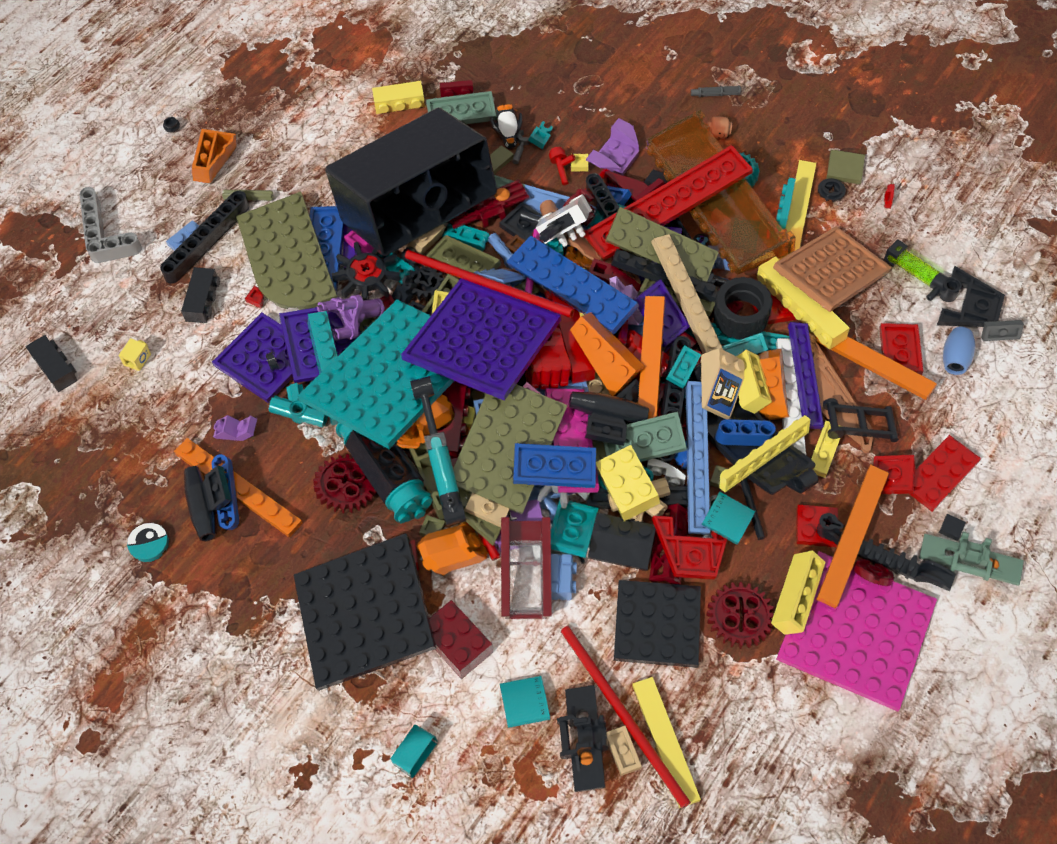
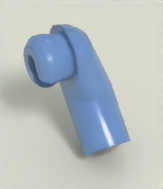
M545 498L542 502H539L540 508L549 511L550 523L553 524L558 505L551 498Z

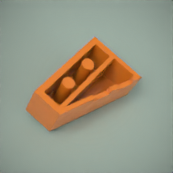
M201 129L192 164L193 181L212 182L236 149V134Z

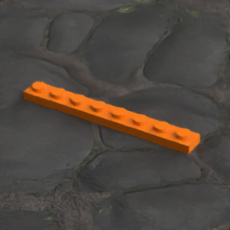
M186 438L174 450L175 455L187 464L198 466L202 475L205 476L212 470V460L214 457L190 439ZM233 471L237 500L290 538L303 524L302 520Z

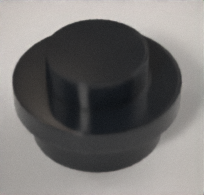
M168 117L164 120L163 128L166 132L172 133L180 128V123L175 117Z

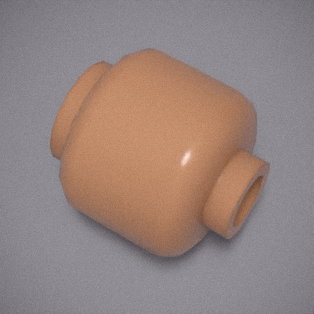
M714 116L710 122H707L706 131L709 132L711 138L725 139L731 134L732 122H729L727 117Z

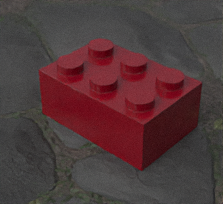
M452 600L429 618L437 648L434 650L461 680L493 653L492 643Z

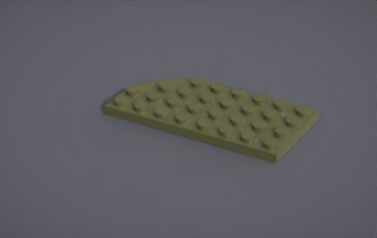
M301 191L236 216L255 281L267 300L269 299L276 306L284 309L298 308L303 310L316 308L318 302H326L332 298H337Z

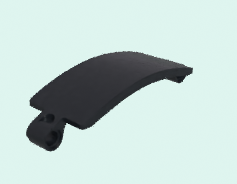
M701 363L695 366L688 379L689 381L701 382ZM738 396L730 420H764L758 412L754 414L744 410L739 404L740 399ZM685 397L684 400H683V404L685 405V407H686V397ZM707 411L708 438L733 465L739 459L748 456L752 450L760 447L723 445L718 443L715 435L720 422L726 419ZM793 445L747 476L757 486L771 495L776 494L786 486L798 493H803L818 483V476L812 470L816 464Z

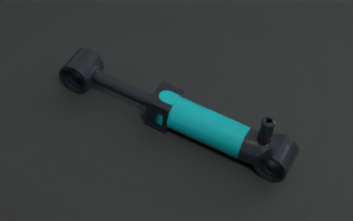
M430 376L412 380L410 383L414 399L422 401L430 435L424 436L446 526L466 522L444 432H437L429 400L430 396H434Z

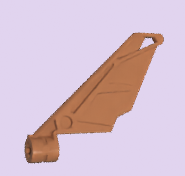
M545 200L540 204L542 216L559 210L552 200ZM575 228L573 230L577 239L574 241L568 236L567 232L563 233L567 243L577 248L584 256L591 260L595 258L603 261L584 236L580 237ZM613 256L608 258L604 262L611 264ZM618 268L623 273H625L626 275L637 281L639 284H641L638 275Z
M809 333L822 415L829 419L828 410L823 408V401L826 399H837L841 405H858L818 345L815 336ZM836 412L838 425L859 428L857 414ZM866 419L868 429H872L871 425ZM848 435L861 446V450L864 453H869L873 437H867L869 441L865 445L863 436Z

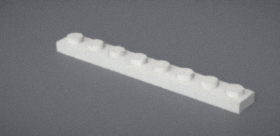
M777 339V349H782L789 417L782 418L783 429H786L793 421L799 420L802 415L790 339ZM803 436L792 445L806 455L805 438Z

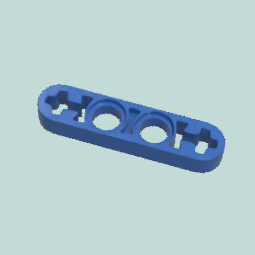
M219 454L212 460V469L217 465L219 466L222 460L225 461L222 467L227 472L225 475L228 479L232 501H230L228 506L223 507L219 511L217 510L218 523L224 529L233 530L239 524L233 466L229 457ZM229 517L232 518V521H229V524L225 523L229 519Z

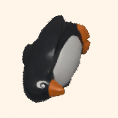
M512 104L498 106L496 110V123L491 116V125L502 139L505 147L512 149L517 145V136L522 127V113H519V119L517 120Z

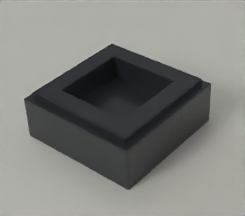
M946 514L938 533L958 541L966 522Z

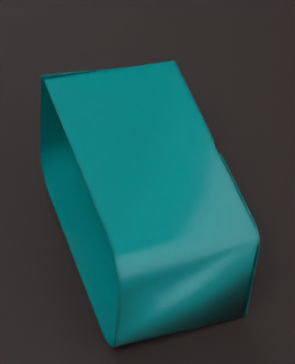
M414 724L390 758L393 765L413 778L437 745L434 742H438L435 735Z

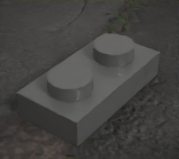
M1022 320L984 322L981 338L983 341L1020 339L1024 323Z

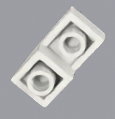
M657 459L648 460L647 468L653 472V475H665V479L670 486H684L686 476L681 471Z

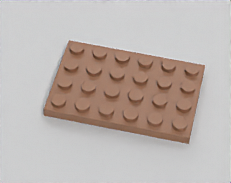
M837 226L777 261L773 266V269L781 276H784L794 286L798 287L808 297L812 298L829 312L888 274L892 268Z

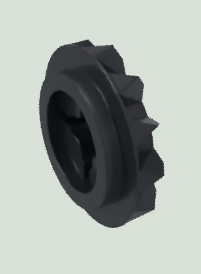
M829 178L819 183L818 193H820V198H825L826 201H840L845 196L846 188L841 181Z

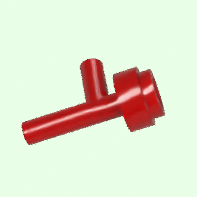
M554 147L549 153L550 162L557 164L562 185L565 186L569 182L564 166L575 161L576 157L574 154L567 157L562 147Z

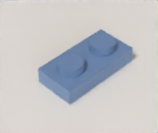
M192 220L166 241L167 245L175 251L199 225Z

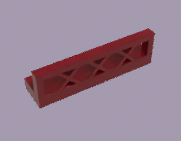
M678 503L668 505L662 516L670 512L669 517H673L674 536H687L688 510ZM656 531L649 581L654 583L666 580L670 584L681 585L682 577H674L666 554L664 553L661 558L659 557L663 547ZM663 565V574L657 575V570Z

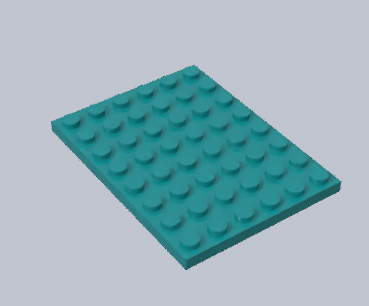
M396 300L298 395L299 401L390 449L424 413L422 401L414 399L410 381L430 376L434 396L429 397L431 405L454 382L452 379L406 362L401 358L402 352L431 315Z

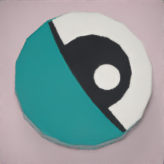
M145 523L136 527L128 537L127 547L134 558L142 562H152L159 559L163 555L162 553L167 550L169 538L166 531L160 525Z

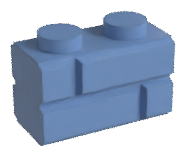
M551 554V600L570 601L572 600V593H576V581H572V574L577 572V562H573V555Z

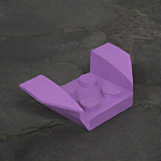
M618 118L611 127V136L599 152L593 150L586 158V161L599 168L624 175L639 156V144L634 127Z

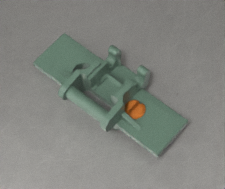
M962 532L958 543L924 534L919 559L931 560L948 566L953 572L955 570L982 577L986 581L992 578L1013 585H1020L1024 560L990 551L989 547L992 539L985 538L982 544L968 541L969 533ZM951 550L954 552V555L947 556L945 551Z

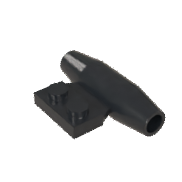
M572 391L569 400V407L590 415L586 424L585 438L624 446L626 441L627 425L625 422L646 420L649 413L648 407L631 400L596 392Z
M217 465L205 475L204 479L198 466L187 467L184 470V493L190 518L201 541H210L216 537L214 511L221 510L232 501L224 468Z

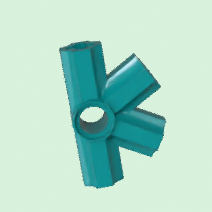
M294 383L286 387L288 399L278 396L272 397L269 405V412L291 418L293 422L298 424L305 422L323 428L327 423L328 416L299 401L298 395L304 390L301 384Z

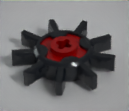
M355 242L354 251L356 255L353 258L348 259L337 254V262L346 266V271L332 273L333 282L349 281L341 290L344 298L348 297L355 289L362 291L363 301L369 300V291L376 289L387 298L390 295L388 288L384 285L385 280H401L400 272L386 270V267L398 262L396 253L382 259L379 256L380 253L374 248L371 253H362L361 246L358 242Z

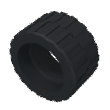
M736 277L726 281L721 285L716 294L713 318L717 328L728 337L739 340L762 333L767 327L773 303L771 293L765 285L753 278ZM734 301H746L754 305L759 312L750 316H740L731 312L726 305Z

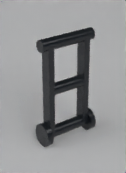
M834 398L823 401V408L828 410L831 429L828 430L829 438L838 439L843 435L886 438L890 439L891 442L899 440L891 406L881 409L841 405ZM836 412L857 414L859 428L838 426ZM865 415L885 416L888 431L868 429Z

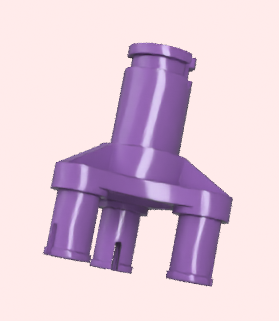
M353 295L347 299L332 298L330 301L318 302L317 304L318 312H334L339 316L344 325L343 328L332 330L335 341L345 338H357L359 325L363 319L377 317L384 312V304L381 299L363 301L360 295Z

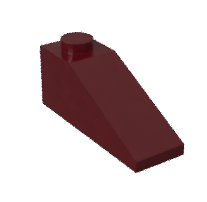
M611 171L605 172L604 183L606 186L628 189L632 195L626 202L628 205L635 202L634 198L648 187L642 181Z

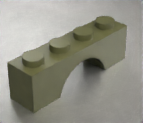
M420 443L417 449L409 448L410 456L417 471L424 479L423 483L426 492L431 493L432 505L438 518L443 520L444 515L426 443Z

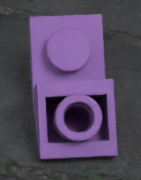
M227 415L216 421L213 437L216 439L244 441L253 436L257 419L249 416L239 421Z

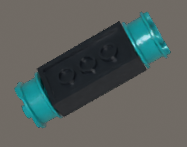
M338 422L336 434L344 439L345 447L386 507L395 513L394 519L402 524L415 518H422L433 499L431 498V493L424 490V479L403 449L397 445V442L388 449Z

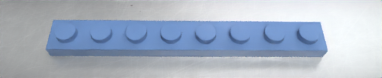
M687 381L688 534L708 535L710 529L701 525L710 510L707 410L702 408V383Z

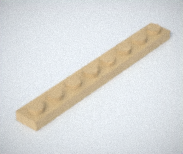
M670 234L654 238L651 243L702 353L705 354L718 348L723 349Z

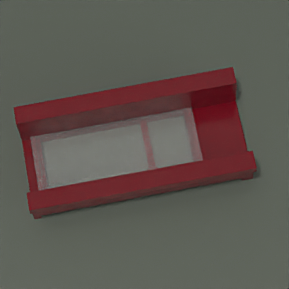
M501 517V617H505V619H547V617H552L550 517H542L541 521H509V517Z

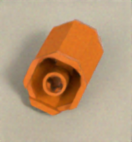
M441 394L431 405L437 430L451 421L453 417L451 403L448 402L446 396ZM425 413L397 440L399 447L417 449L420 443H425L424 436L430 435Z
M467 522L429 533L416 545L421 553L423 566L428 571L432 569L433 572L441 575L481 563L487 558L488 552L480 537L474 532L475 529Z

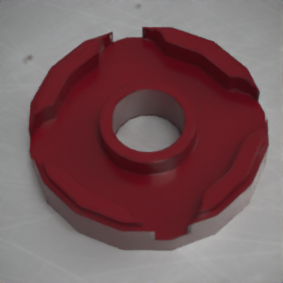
M866 559L856 560L853 570L857 575L874 584L881 586L892 585L895 577L888 568L878 563L871 565L869 564L870 561Z

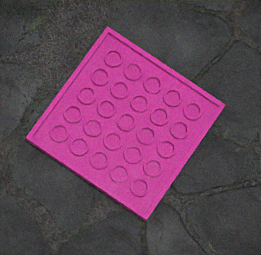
M818 551L817 555L825 561V566L804 632L786 634L776 660L898 712L901 708L937 599L894 581L890 586L874 584L857 575L852 567L839 604L835 609L816 600L833 558Z

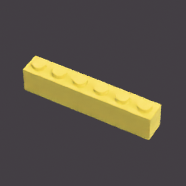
M776 256L759 266L757 273L758 281L765 285L770 293L776 296L782 305L794 314L797 320H800L802 323H808L809 332H812L821 344L830 350L847 339L850 328L833 311L829 312L822 308L820 304L808 297L807 294L773 269L774 264L779 261Z

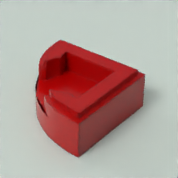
M895 184L887 185L884 194V208L891 209Z
M254 285L245 297V301L258 308H262L264 297L260 289Z

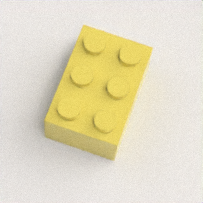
M631 445L596 462L597 471L623 521L660 504L658 493Z

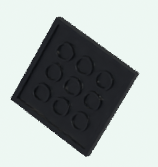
M619 580L613 661L698 668L701 586Z

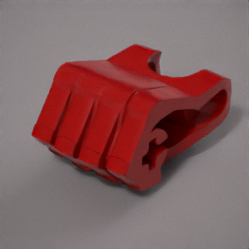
M555 328L548 338V342L543 345L531 362V366L526 370V382L535 389L539 388V386L541 389L549 388V386L550 388H558L559 385L568 386L571 364L560 328Z

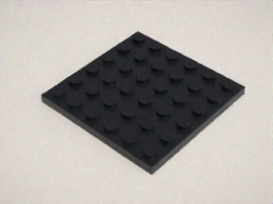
M406 533L294 574L314 683L317 690L320 691L437 649L410 539Z

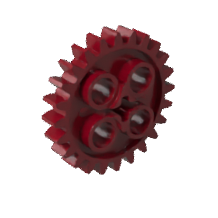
M339 454L337 460L331 457L330 463L325 460V467L319 466V472H315L313 484L315 485L314 492H317L316 498L320 499L321 505L327 503V509L333 506L334 512H337L340 508L342 509V514L345 513L346 509L353 513L354 507L360 511V505L362 504L367 507V500L372 501L373 495H376L375 489L354 458H349V454H346L345 458H342Z
M731 582L730 589L723 585V592L717 589L716 596H711L712 602H709L707 607L710 610H707L706 616L710 617L707 623L714 624L711 627V632L718 631L716 638L723 636V644L729 640L731 641V647L738 643L740 649L743 643H746L747 647L750 648L752 642L757 646L760 642L759 639L765 641V634L770 635L772 631L770 628H773L771 622L774 616L771 613L774 610V606H768L771 599H764L765 592L759 594L757 593L758 587L752 590L750 583H748L747 587H743L742 582L739 583L738 587ZM739 598L742 599V611H741V615L743 616V620H742V630H743V632H740V631H739V623H740V614L738 613L739 608H740ZM732 602L735 607H728L725 603ZM752 603L756 608H749L746 604ZM725 622H733L735 626L729 627ZM746 623H753L756 628H750Z

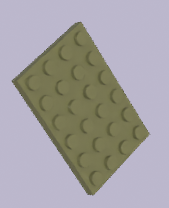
M517 384L505 401L486 393L453 468L458 489L471 494H477L514 512L523 514L534 485L513 484L515 443L551 445L567 405Z

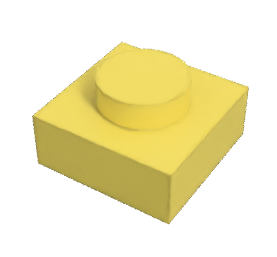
M574 154L576 160L571 162V171H588V161H586L588 154Z

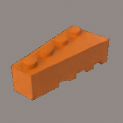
M591 312L581 316L570 329L611 396L618 394L644 368V365Z

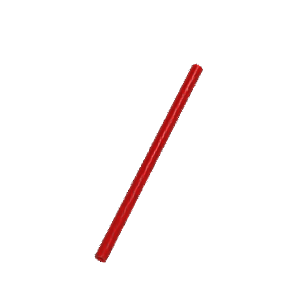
M407 250L405 253V258L466 281L572 318L574 314V309L411 250Z
M569 626L564 627L560 632L680 807L682 809L687 807L691 802L574 632Z

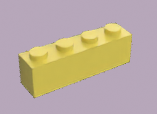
M813 550L794 554L771 622L784 635L804 632L825 566V561Z

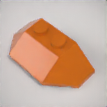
M782 349L764 351L758 356L772 402L758 412L769 420L788 418Z

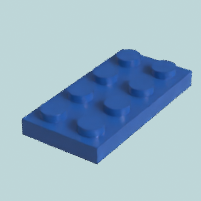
M515 443L513 484L595 488L596 448Z

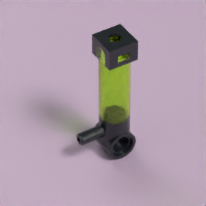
M898 239L887 249L883 261L892 267L895 265L899 266L933 289L926 296L928 301H932L938 294L945 302L956 300L962 287L960 280L955 277H947L908 251V246Z

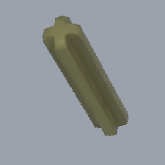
M224 189L222 192L224 200L234 191H243L246 194L247 200L272 201L274 197L271 190Z

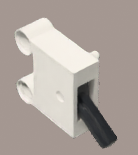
M583 194L571 200L568 205L554 213L550 212L538 220L539 223L536 229L540 234V240H543L546 244L557 237L562 246L565 247L568 243L563 233L567 232L572 241L577 239L573 228H575L580 237L585 236L581 223L587 220L592 209Z

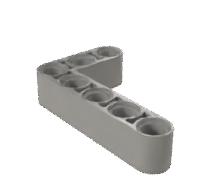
M92 187L83 188L79 195L85 246L91 260L94 263H102L139 254L142 247L135 233L128 232L109 237L104 236L100 200Z

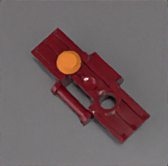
M520 180L497 188V193L494 196L469 209L470 213L465 211L449 220L452 228L455 229L478 219L482 221L483 228L489 226V218L499 215L502 221L506 217L504 208L527 200L530 197Z

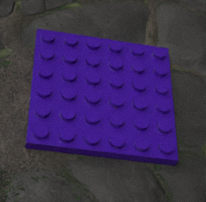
M460 278L402 352L401 358L406 362L505 401L560 323L561 315Z

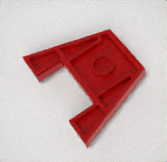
M652 517L674 577L712 580L717 577L727 542L726 538L712 530L711 538L674 536L673 517Z

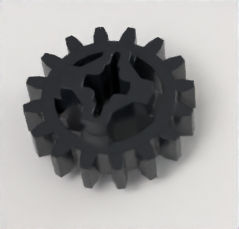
M424 265L420 269L416 266L415 271L410 270V275H406L412 277L410 282L417 283L416 288L411 290V293L413 295L412 298L418 297V301L425 298L427 302L429 297L432 298L435 290L438 289L444 280L442 272L438 273V270H432L430 267L425 268Z

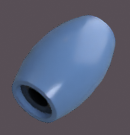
M956 327L945 341L943 364L945 370L950 374H964L972 363L975 353V339L970 329Z

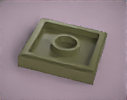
M831 150L826 179L832 178L841 182L861 184L865 155Z

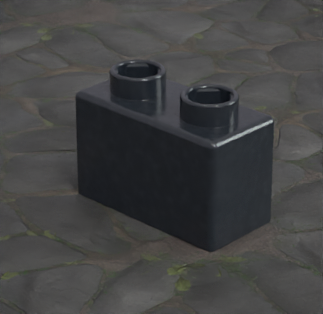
M439 107L340 158L325 168L341 221L383 256L393 253L497 193L487 139Z

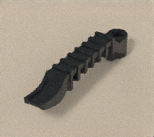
M825 513L819 519L817 533L820 537L838 545L845 525L838 521L835 515ZM869 539L868 542L862 541L857 554L862 559L869 560L874 565L875 563L881 564L894 571L895 574L905 576L906 579L910 578L915 582L930 583L950 592L956 574L948 568L931 560H923L918 564L917 555H913L912 559L908 560L905 558V552H902L899 556L894 554L895 549L893 548L890 551L883 549L884 544L879 546L873 545L872 539Z

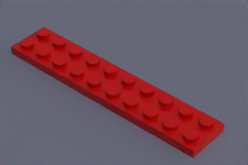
M730 145L624 209L664 226L752 174L753 168ZM616 213L584 231V237L603 261L612 257L616 249L623 250L605 241Z

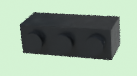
M193 268L181 310L185 322L207 323L208 317L211 316L212 302L216 299V288L220 285V277L217 276L215 269Z
M43 335L25 346L58 393L78 381L74 375L77 371L71 363L67 365L66 361L68 359L62 351L58 353L57 349L59 347L53 339L49 341L46 335Z

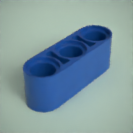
M726 419L720 422L715 438L718 443L723 445L762 446L766 440L773 438L776 428L770 421Z

